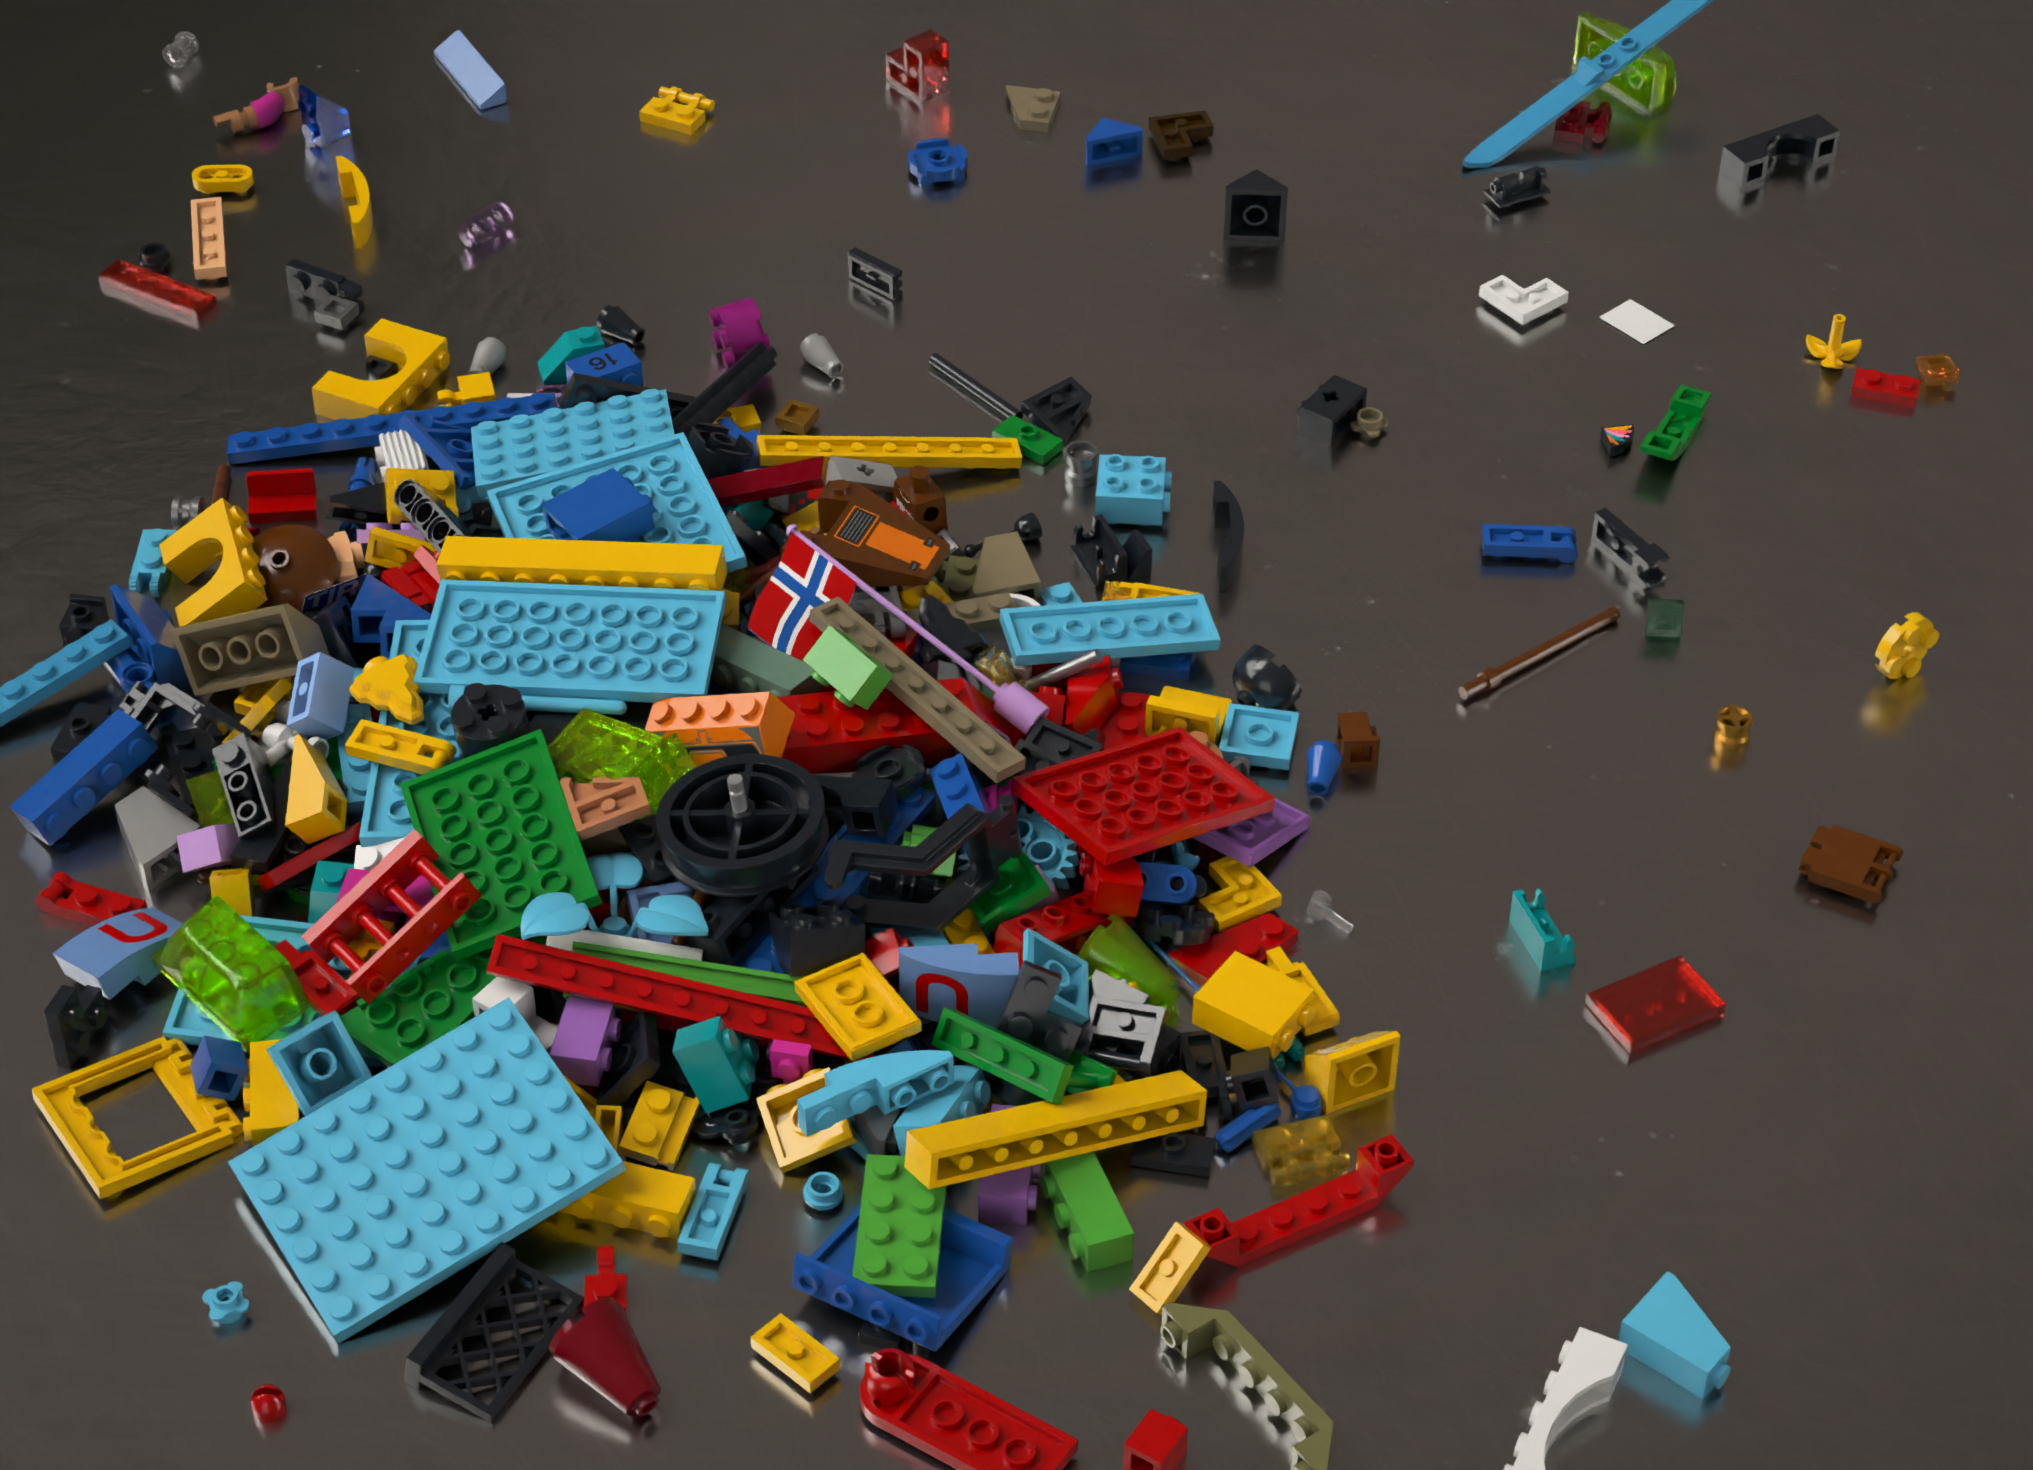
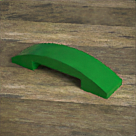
M1681 384L1671 398L1669 411L1657 429L1649 431L1641 443L1639 451L1671 461L1676 460L1684 452L1694 436L1707 409L1712 393Z

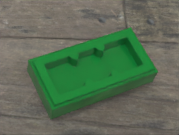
M1011 415L992 430V438H1017L1021 454L1041 464H1045L1063 450V439L1014 415Z

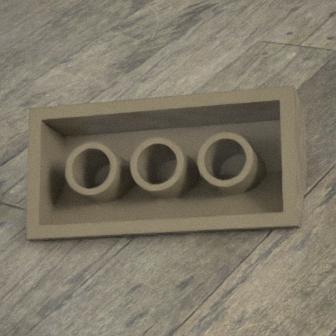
M288 603L170 630L195 696L296 675L299 661L318 652L330 656L319 625Z

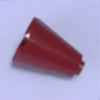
M613 1297L596 1300L581 1309L585 1316L577 1323L573 1324L568 1319L561 1326L549 1345V1351L558 1363L626 1415L633 1416L638 1414L639 1416H644L658 1404V1395L660 1394L661 1387L622 1305Z

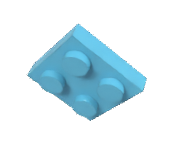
M1229 703L1219 745L1223 760L1230 762L1234 757L1244 756L1253 766L1289 770L1300 712Z

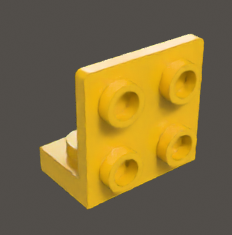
M1164 686L1160 697L1150 695L1146 703L1145 736L1155 735L1180 727L1188 734L1192 731H1201L1208 736L1209 741L1216 745L1225 724L1229 703H1232V700Z

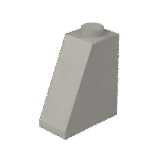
M144 786L115 804L119 828L144 889L150 891L182 869L176 836L202 829L201 825Z

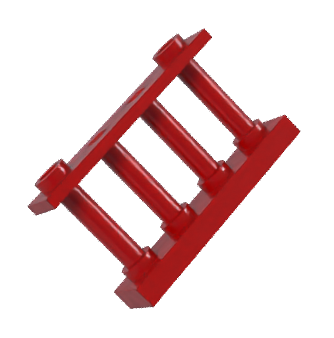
M415 829L301 936L324 961L329 963L337 956L354 973L346 982L368 1005L482 896L463 873L460 872L453 880L446 877L433 864L440 856ZM420 875H423L440 891L423 908L404 891ZM392 902L411 918L395 935L376 918ZM364 928L383 946L367 962L348 946Z

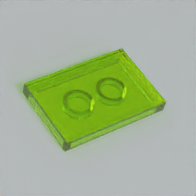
M583 708L548 747L558 774L581 783H592L593 777H608L609 779H619L621 777L640 778L668 745L662 736Z

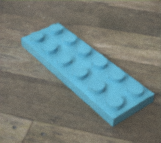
M1203 594L1000 609L999 620L1015 666L1065 663L1094 649H1098L1102 657L1110 655L1111 659L1219 650L1221 641Z

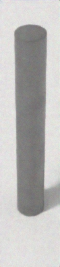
M1094 649L1019 684L1029 692H1036L1039 690V686H1049L1102 662V654L1098 649Z

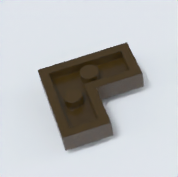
M1206 110L1149 117V129L1163 160H1177L1181 157L1192 156L1193 146L1190 139L1199 140L1203 137L1213 136L1214 126Z

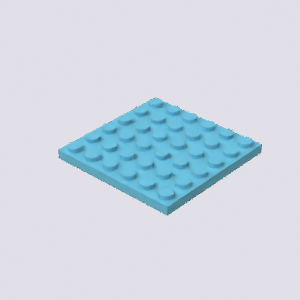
M684 432L487 490L489 503L505 538L556 539L547 530L542 503L614 468L624 478L628 477L642 495H648L655 508V513L652 514L655 529L630 542L723 545L727 573L747 567L746 556Z

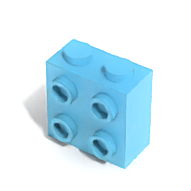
M1100 454L1095 516L1102 514L1109 524L1162 526L1163 512H1170L1171 492L1164 491H1171L1172 471H1166V458Z

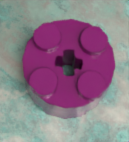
M752 297L736 300L707 311L710 323L716 330L711 332V338L715 349H722L723 351L721 356L726 370L755 344L763 342L766 348L770 347L768 333L764 334L759 320L762 318V315Z

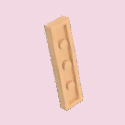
M214 197L191 200L195 279L214 280L219 277H227L222 198Z

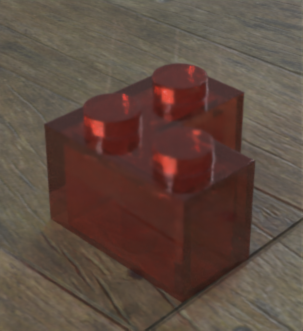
M931 29L903 41V47L886 54V79L921 103L949 92V41Z

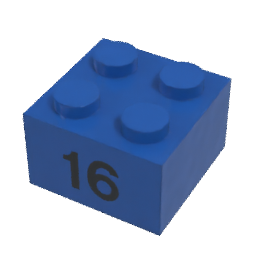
M624 342L565 362L567 386L573 373L643 386L642 362Z

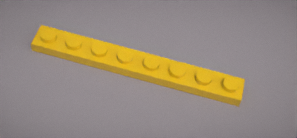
M757 435L756 439L759 465L770 467L825 456L827 463H829L831 456L890 464L893 467L900 468L925 466L935 469L1021 468L1022 454L1017 438Z

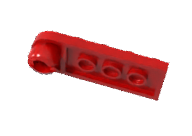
M885 1348L871 1355V1363L865 1362L864 1377L860 1385V1405L865 1417L875 1426L957 1470H1063L1078 1451V1439L920 1356L906 1354L895 1348Z

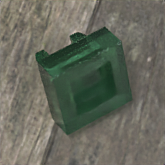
M1648 598L1646 635L1681 637L1684 601Z

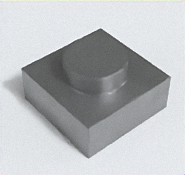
M331 295L314 311L315 322L343 330L359 314V307L356 302Z

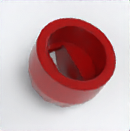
M267 1383L254 1390L251 1397V1408L254 1417L262 1422H273L284 1415L287 1409L286 1399L278 1386Z

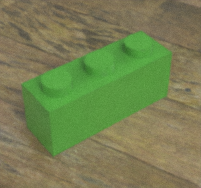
M1094 1151L1046 1162L1045 1175L1040 1176L1041 1188L1045 1198H1052L1055 1204L1054 1212L1059 1227L1061 1229L1066 1227L1068 1231L1069 1246L1074 1258H1081L1087 1272L1133 1260L1134 1231Z

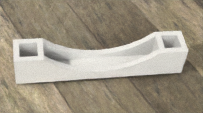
M1579 1327L1573 1342L1568 1340L1564 1342L1558 1359V1364L1561 1367L1558 1372L1551 1370L1543 1394L1547 1396L1543 1403L1536 1401L1528 1423L1532 1427L1528 1434L1521 1432L1513 1453V1456L1516 1457L1514 1465L1506 1464L1503 1470H1546L1545 1458L1557 1435L1573 1419L1589 1409L1610 1400L1624 1369L1628 1344Z

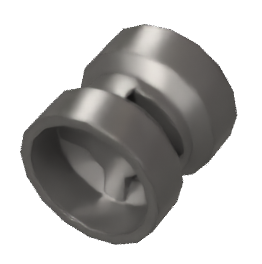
M1074 441L1065 448V462L1067 464L1064 467V477L1067 483L1073 486L1086 487L1093 484L1097 479V466L1095 464L1098 460L1097 447L1091 442Z

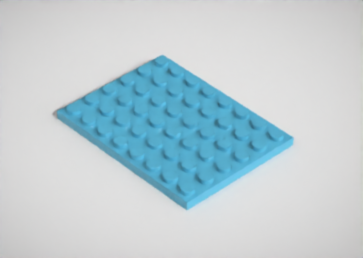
M509 997L228 1161L232 1171L337 1344L495 1250L502 1242L510 1241L626 1170L623 1161Z

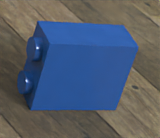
M614 468L542 503L547 530L557 540L630 542L655 529L652 515L655 513V508L649 496L646 494L642 495L628 477L624 478Z

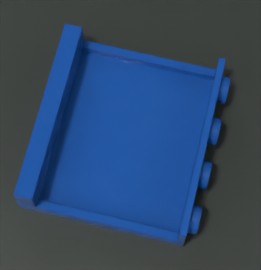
M861 1204L810 1257L800 1252L794 1255L792 1287L936 1352L1008 1271L1013 1237L944 1207L936 1298L895 1296L852 1276Z

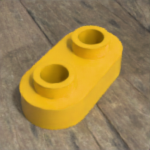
M204 165L194 169L192 172L194 188L206 194L214 192L243 193L254 184L252 169L246 165Z

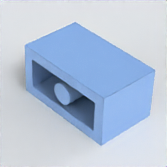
M322 652L299 661L286 726L306 736H317L325 740L342 734L348 722L347 710L351 697L349 688L353 684L355 668Z

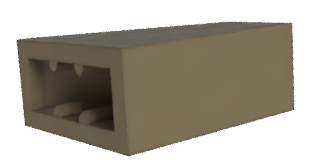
M1018 531L984 538L973 586V598L1009 592L1028 596L1041 605V581Z

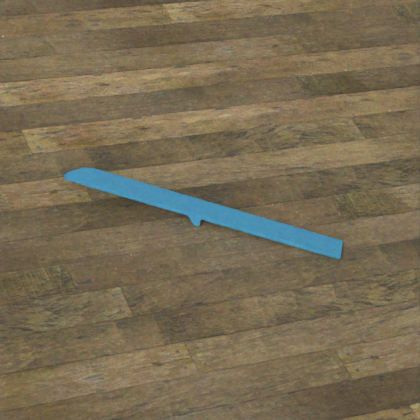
M1671 0L1594 59L1590 60L1585 56L1582 57L1574 74L1480 143L1464 158L1462 165L1468 168H1488L1501 162L1714 0Z

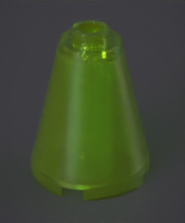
M1117 914L1110 915L1108 919L1113 923L1107 928L1099 925L1078 954V957L1088 962V981L1096 969L1118 980L1124 978L1127 983L1136 981L1139 990L1151 997L1147 1004L1166 1007L1169 1011L1181 995V992L1177 990L1179 981L1122 917Z

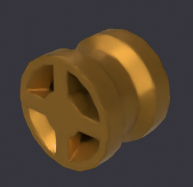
M1739 705L1722 707L1717 713L1714 740L1718 745L1726 749H1742L1749 743V730L1752 727L1753 716L1749 710Z

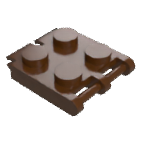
M1833 825L1831 829L1819 826L1810 841V847H1807L1799 863L1798 871L1808 875V881L1872 903H1878L1883 896L1881 889L1885 882L1891 880L1893 876L1892 867L1895 861L1901 859L1903 850L1897 845Z

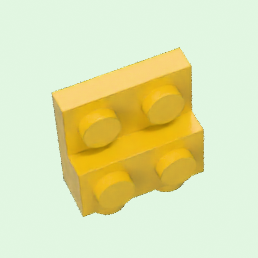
M829 1067L811 1070L804 1074L802 1079L788 1085L779 1084L773 1086L765 1095L756 1098L779 1168L784 1173L857 1142L849 1118L808 1137L799 1128L797 1099L825 1087L824 1073L831 1071Z

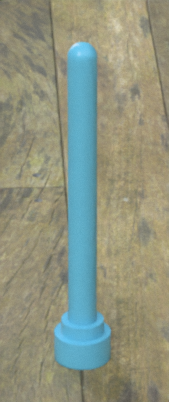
M467 685L450 686L448 696L450 714L455 702L464 694ZM521 695L525 708L529 711L622 715L627 710L626 703L621 700Z

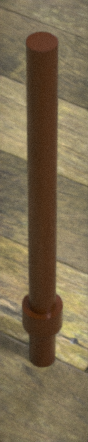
M1611 607L1496 668L1489 667L1479 672L1475 679L1458 688L1461 698L1467 699L1481 691L1488 692L1500 686L1501 681L1618 620L1620 618L1619 610L1616 607Z

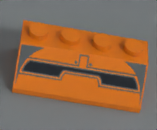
M771 692L676 697L659 700L653 703L644 730L652 768L662 765L674 783L692 769L723 757L742 754H763L782 758L795 713Z

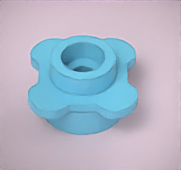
M232 1281L227 1285H222L216 1289H208L204 1292L202 1299L210 1307L209 1318L212 1321L222 1324L233 1323L249 1310L250 1303L249 1300L243 1298V1285L240 1282Z

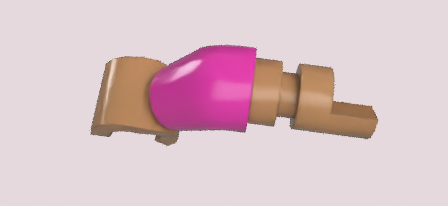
M297 77L291 78L288 84L275 87L274 83H268L266 85L268 92L266 95L250 102V106L243 107L242 112L236 109L213 116V123L216 127L229 123L233 133L243 131L244 126H248L249 129L253 127L261 129L270 126L276 122L282 112L296 110L303 104Z

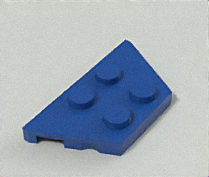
M403 413L400 425L420 445L425 454L434 460L440 467V470L454 471L455 484L460 489L476 485L471 429L453 426L434 419L431 426L419 424L414 419V414Z

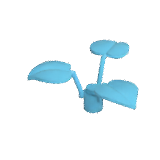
M612 852L608 855L603 853L587 859L597 889L605 890L610 888V917L603 921L599 929L585 903L576 904L575 898L571 894L564 892L546 893L536 897L527 905L521 919L522 940L535 936L569 935L583 930L587 924L591 931L635 938L639 928L646 932L660 935L708 936V926L700 906L687 896L673 894L655 897L650 901L649 908L641 907L630 929L626 921L622 917H618L617 888L631 889L637 887L643 878V867L636 857L624 852Z

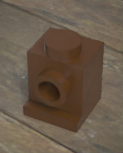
M1367 712L1338 713L1336 741L1342 755V768L1378 767L1380 737L1377 735L1376 727L1370 726Z

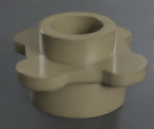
M1365 407L1357 412V420L1351 422L1350 428L1355 432L1359 431L1364 436L1378 437L1381 432L1380 430L1388 426V419L1383 417V413L1379 409Z

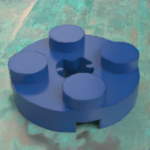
M926 139L918 142L914 151L910 149L908 152L909 171L918 177L920 184L931 185L934 182L960 181L965 177V170L968 166L967 151L959 143L955 147L949 145L948 139Z

